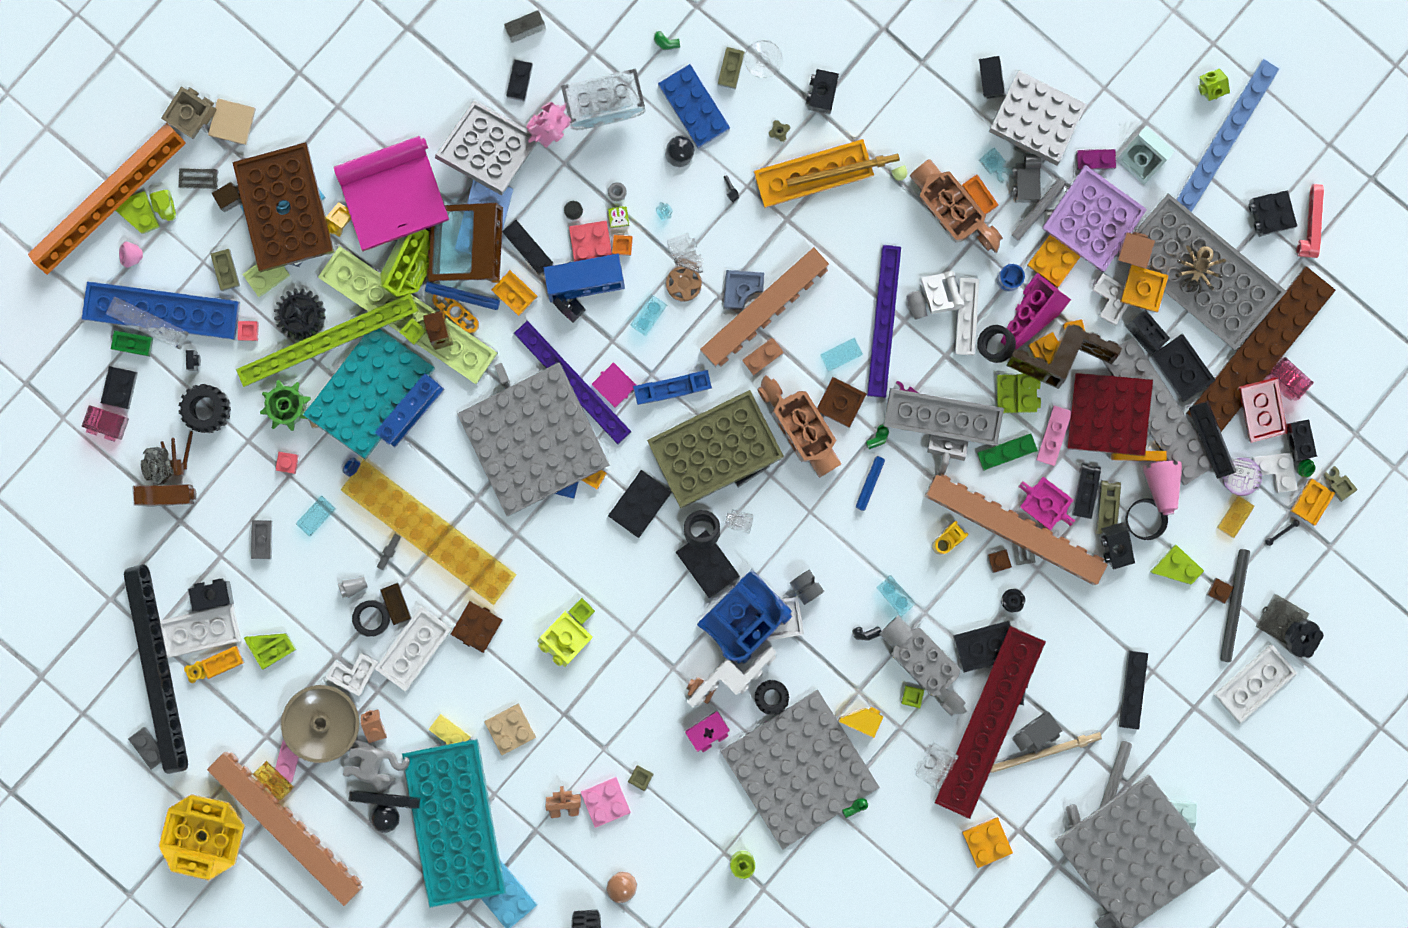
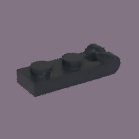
M1085 463L1081 464L1072 516L1092 519L1101 474L1100 466L1091 467ZM1087 474L1093 475L1092 480L1086 479Z

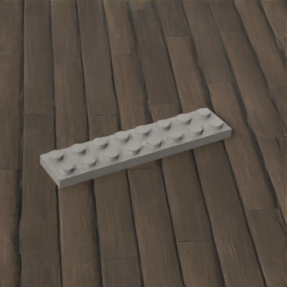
M1133 336L1119 345V347H1122L1121 353L1112 365L1105 361L1103 363L1112 376L1153 379L1148 432L1159 449L1167 451V461H1173L1174 465H1178V461L1182 463L1181 483L1185 486L1212 469L1211 463L1201 439Z

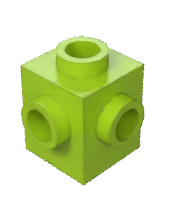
M1220 68L1199 76L1200 85H1198V90L1208 101L1218 99L1230 93L1229 79Z

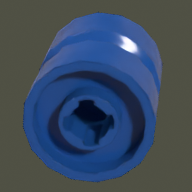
M1017 264L1004 266L996 278L999 288L1007 292L1016 290L1024 282V270Z

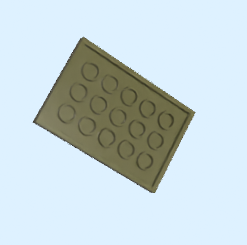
M751 390L647 440L680 509L784 459Z

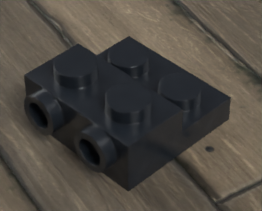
M1288 190L1249 200V212L1254 216L1255 222L1253 226L1259 237L1298 227Z

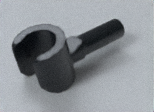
M726 175L724 180L730 190L726 195L733 203L739 198V193L732 185L728 175Z

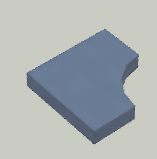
M726 270L724 309L743 310L744 303L750 296L755 293H762L764 273Z

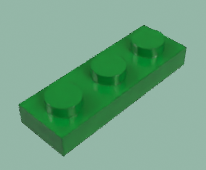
M1030 433L978 452L977 456L984 471L1037 452L1038 450Z

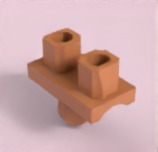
M560 786V792H553L552 797H546V811H549L551 818L561 817V809H568V816H578L579 808H581V794L572 795V791H565L564 786Z

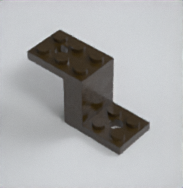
M1069 324L1062 333L1049 364L1042 358L1029 356V353L1024 350L1015 349L1006 366L1059 389L1067 379L1079 350L1112 365L1120 355L1122 347H1119L1118 343L1101 339L1100 335L1083 331V328L1078 325Z

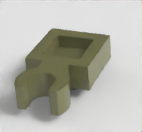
M1334 466L1331 468L1334 476H1330L1327 472L1323 476L1327 481L1333 483L1329 488L1332 492H1335L1336 497L1342 502L1358 489L1347 475L1341 478L1339 469Z

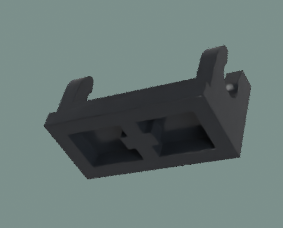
M1000 56L979 59L983 96L987 99L1006 97Z
M1144 310L1125 325L1149 355L1170 340V337L1147 310Z

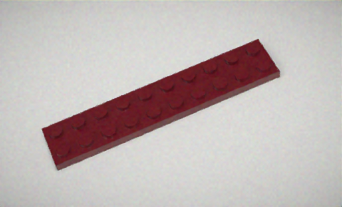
M1010 626L935 800V804L968 819L971 818L1046 644L1045 640Z

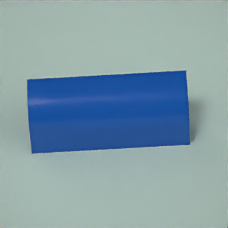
M619 254L544 267L550 303L557 297L560 300H568L625 289Z

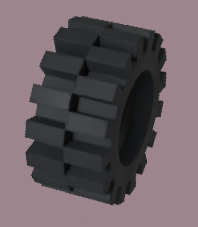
M777 680L762 682L755 691V703L759 710L765 714H779L789 704V692L785 685ZM768 690H775L779 693V701L774 705L765 702L764 696Z

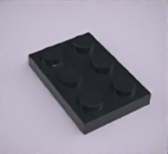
M1183 333L1150 355L1182 402L1187 401L1216 381Z
M640 470L608 517L637 538H640L672 491L643 470Z
M705 530L697 537L705 538L710 536V534ZM687 543L676 551L678 557L709 599L740 577L716 543L705 549L696 548Z
M1009 620L953 635L963 673L994 665L1011 626Z

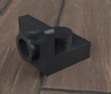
M557 297L552 302L572 323L586 311L585 307L576 298L569 303L567 300L563 302Z

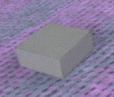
M502 363L494 365L503 385L509 383L510 380Z

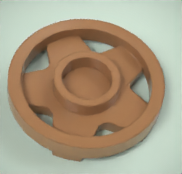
M676 267L667 277V291L677 301H691L701 291V277L692 267ZM685 269L683 273L677 272L679 270ZM693 273L697 276L698 280L693 279ZM671 278L674 281V283L669 287V281ZM697 289L696 293L691 296V291ZM681 293L683 298L677 297L674 294Z

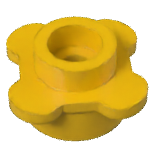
M196 661L191 666H185L184 671L190 683L206 678L200 661Z

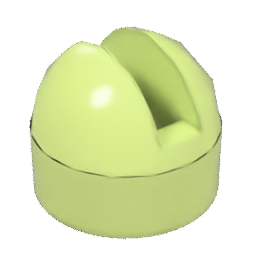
M905 165L891 170L893 177L898 181H902L907 177Z

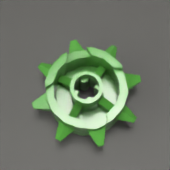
M277 380L275 389H272L269 393L262 392V395L265 397V408L259 412L262 415H268L273 420L272 429L282 424L287 425L291 431H294L297 422L301 419H307L303 414L311 397L303 396L298 391L300 383L296 382L292 387L284 386L280 380ZM288 401L289 407L288 409L285 408L284 410V406H282V404L284 402L287 403Z

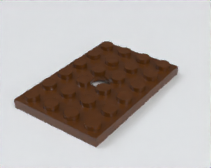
M306 142L232 162L260 273L334 253L309 147ZM281 201H288L291 205L289 213L285 215L277 212V207Z

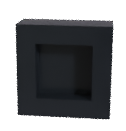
M186 350V369L198 371V366L201 365L200 355L195 350Z

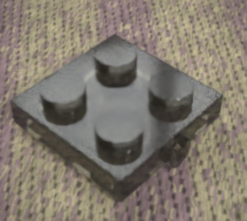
M1274 594L1267 607L1265 606L1262 609L1263 614L1255 627L1287 645L1285 635L1288 628L1294 622L1307 619L1310 613Z

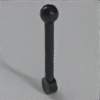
M1294 520L1290 526L1274 537L1267 538L1265 544L1268 546L1273 545L1276 539L1293 527H1298L1300 525L1299 520Z

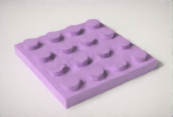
M1085 165L1041 229L1101 272H1105L1120 250L1125 232L1131 233L1147 209Z

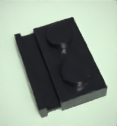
M109 366L100 403L129 410L138 372Z

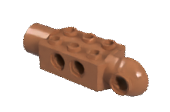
M928 159L910 174L912 180L921 190L919 199L955 242L964 241L977 231L979 233L977 238L987 251L992 249L995 253L998 252L1000 241L1003 237L993 225L991 227L987 226L984 222L986 217L984 212L950 171L942 173L933 161Z
M765 375L761 381V387L757 389L758 393L765 403L770 402L772 404L773 410L771 415L801 462H810L819 478L840 466L842 463L832 449L837 440L806 391H798L783 399L781 396L783 392L774 378L771 380Z

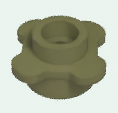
M775 120L773 121L772 130L769 131V136L784 142L787 132L790 131V126Z

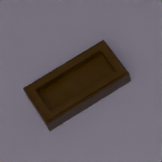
M399 583L380 589L393 626L412 619Z

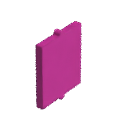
M614 362L604 372L601 371V375L591 384L615 408L624 399L628 398V395L634 390L633 386H636Z

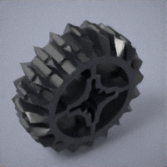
M302 288L300 294L298 289L293 290L294 295L287 291L288 298L281 296L280 298L283 300V303L276 302L280 309H274V312L279 314L274 317V320L280 321L276 326L278 328L283 327L281 329L283 334L288 331V338H291L294 334L295 340L299 339L300 334L303 340L307 338V333L310 337L313 336V330L319 333L320 331L316 327L318 325L323 327L324 324L320 322V319H326V316L321 315V313L326 312V309L319 308L324 304L323 301L317 302L319 299L318 295L312 297V291L309 290L306 294V290ZM296 300H308L312 305L300 307ZM291 304L292 312L286 318V310ZM297 309H299L302 312L304 311V313H302V319L296 317L298 315ZM314 310V319L309 325L308 316ZM298 321L304 328L293 329L288 324Z

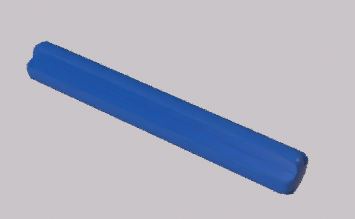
M429 281L425 286L426 293L493 310H498L500 305L499 299Z

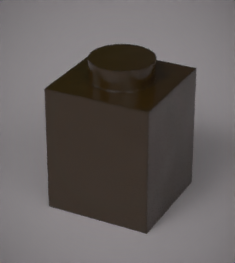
M232 182L211 193L223 212H227L242 203L238 185L235 186Z

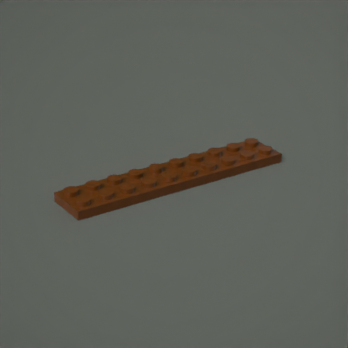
M1307 266L1302 269L1286 289L1287 292L1255 327L1215 377L1216 381L1208 385L1193 404L1196 405L1209 401L1221 432L1242 407L1239 387L1263 381L1336 291V289ZM1188 410L1186 414L1192 418L1191 413Z

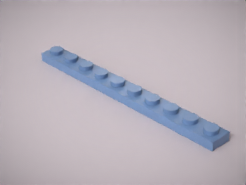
M1263 59L1177 197L1176 200L1192 212L1279 71L1280 68Z

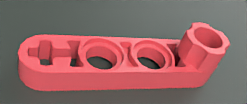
M1312 184L1310 188L1307 240L1298 241L1297 257L1318 258L1320 254L1324 186L1321 184Z

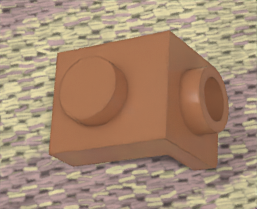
M379 709L370 710L361 715V727L368 743L387 738Z

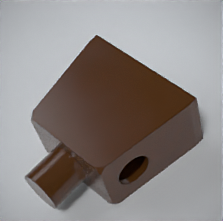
M444 310L424 315V323L433 348L437 350L453 345Z

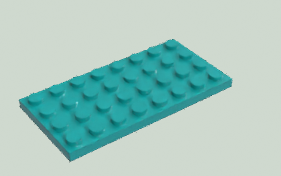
M478 739L402 753L403 760L405 757L409 758V766L405 769L409 796L421 798L420 808H412L429 908L505 894V884Z

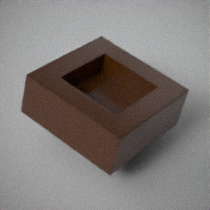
M1007 549L987 555L993 573L1012 568Z
M1215 578L1206 595L1225 604L1234 587Z

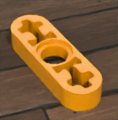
M433 295L432 301L438 309L444 310L446 306L443 303L437 304L439 301L437 299L438 295ZM444 298L449 304L451 301L454 302L448 306L447 311L444 310L445 315L470 334L475 333L479 329V321L456 300ZM453 307L461 309L459 317L451 316L450 312ZM465 313L468 314L465 317L468 321L474 320L473 324L475 327L473 329H466L467 324L463 320L461 323L458 322L463 319Z
M1146 451L1145 457L1111 453V460L1167 461V451Z

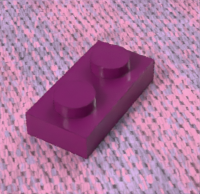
M1116 149L1076 151L1077 170H1081L1085 165L1092 170L1116 169Z

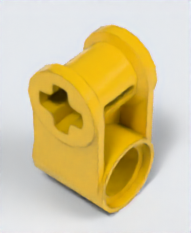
M956 520L934 540L932 548L936 554H947L969 535L957 525L958 522ZM941 540L947 545L945 551H941L938 548V542Z

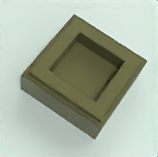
M637 765L628 783L645 791L654 774Z

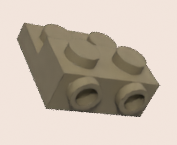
M181 86L161 119L194 139L203 124L207 125L217 109L213 107L214 102L206 97L202 100L198 97L199 93L191 87L187 90Z

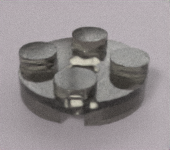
M151 447L144 450L143 454L145 456L141 460L140 465L146 481L150 480L153 486L167 483L169 478H172L174 475L168 457V450L160 447Z

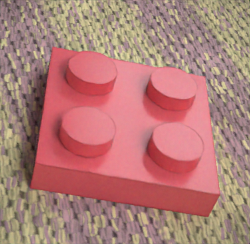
M607 221L569 226L574 262L612 255Z

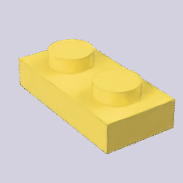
M442 714L437 717L428 729L448 745L469 741L471 738L470 735Z

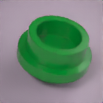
M1311 459L1302 460L1298 464L1297 473L1302 477H1310L1315 472L1316 466Z

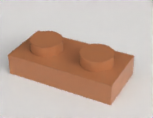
M772 337L745 357L742 362L754 376L784 352Z

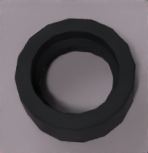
M998 324L991 325L980 333L977 340V348L979 353L988 361L1002 363L1008 360L1014 352L1016 340L1014 335L1004 326ZM996 334H1003L1006 337L1004 348L996 354L989 353L987 350L989 340Z
M707 510L692 512L684 522L686 541L696 548L705 549L713 546L720 537V522L718 518ZM698 521H707L712 524L713 533L708 537L698 538L691 533V526Z
M368 600L360 603L354 609L352 623L355 630L361 635L374 637L382 634L388 628L390 615L383 603L376 600ZM368 607L377 608L382 614L381 625L374 630L364 628L360 622L361 612Z

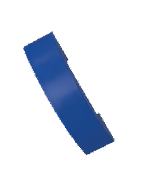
M708 370L653 383L633 386L637 405L709 390L712 389Z

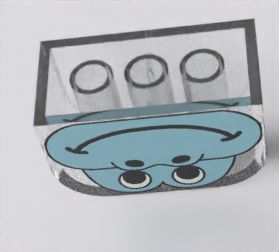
M636 68L561 86L572 130L598 127L632 119L645 113V104Z

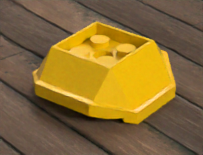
M191 794L168 808L159 848L168 863L170 871L210 880L236 864L245 825L230 803ZM200 831H204L207 834L206 841L199 838Z

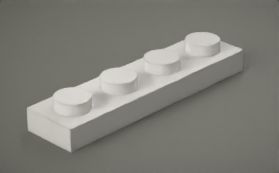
M960 278L959 295L960 299H963L965 306L958 309L955 355H975L980 279Z

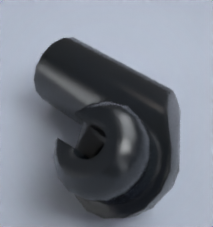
M856 627L852 630L853 637L856 640L865 641L881 636L879 633L882 632L880 627H875L866 632H863L862 627Z

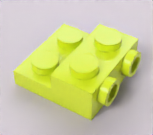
M565 611L542 634L537 642L541 651L544 653L549 652L553 656L552 660L556 665L566 667L593 636Z

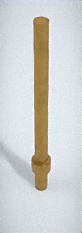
M898 153L888 156L880 155L872 160L787 179L786 181L788 187L875 166L877 168L884 167L885 164L900 161Z

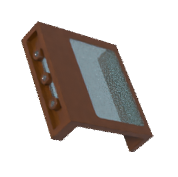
M497 203L445 205L449 221L432 226L429 232L428 281L440 284V281L488 280L492 283H500L503 207Z

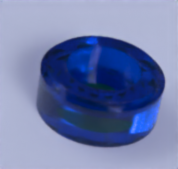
M355 457L350 458L343 466V473L348 477L353 476L360 467V461Z

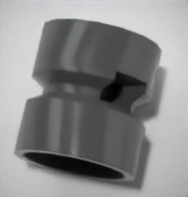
M810 569L789 582L794 591L799 592L798 597L804 605L825 592L819 583H815V576Z

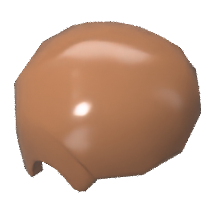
M618 872L608 881L606 891L609 898L614 902L625 903L635 895L637 882L630 873Z

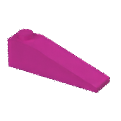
M1038 273L1023 291L1024 298L1021 304H1017L1015 309L1017 313L1007 326V329L1015 337L1016 350L1058 317L1071 301L1067 295ZM1003 335L1000 342L1005 346L1006 337Z

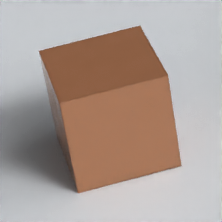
M1125 232L1117 260L1147 268L1155 240L1148 239V235L1133 232L1131 234Z

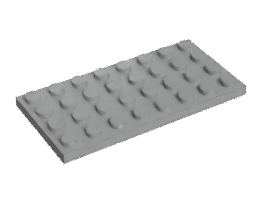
M1169 193L1135 231L1148 235V239L1155 240L1147 268L1145 269L1169 275L1164 292L1234 350L1241 345L1287 292ZM1187 246H1190L1196 258L1197 251L1200 248L1210 247L1214 255L1209 263L1225 259V262L1208 268V270L1218 273L1217 277L1203 272L1212 284L1211 287L1205 283L1202 277H1199L1198 282L1192 280L1193 273L1179 276L1181 272L1194 270V268L1181 264V261L1191 264L1194 262L1186 248Z

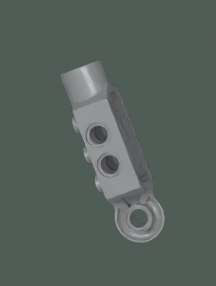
M899 615L896 616L879 633L892 647L890 655L930 696H938L942 700L940 705L949 715L966 713L967 710L964 707L966 702L954 690L951 692L947 690L959 677L961 669L921 628L912 629Z

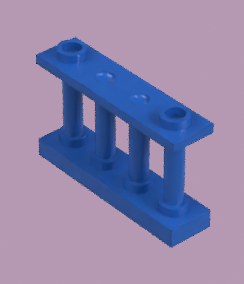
M425 373L374 433L388 445L391 444L396 448L445 389Z

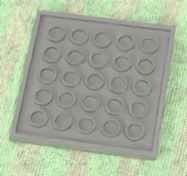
M560 362L457 413L507 517L610 466Z
M818 689L720 751L782 850L843 812V809L851 807L858 798H865L880 788Z
M1150 774L1055 839L1056 845L1108 912L1115 916L1123 928L1135 927L1221 868Z

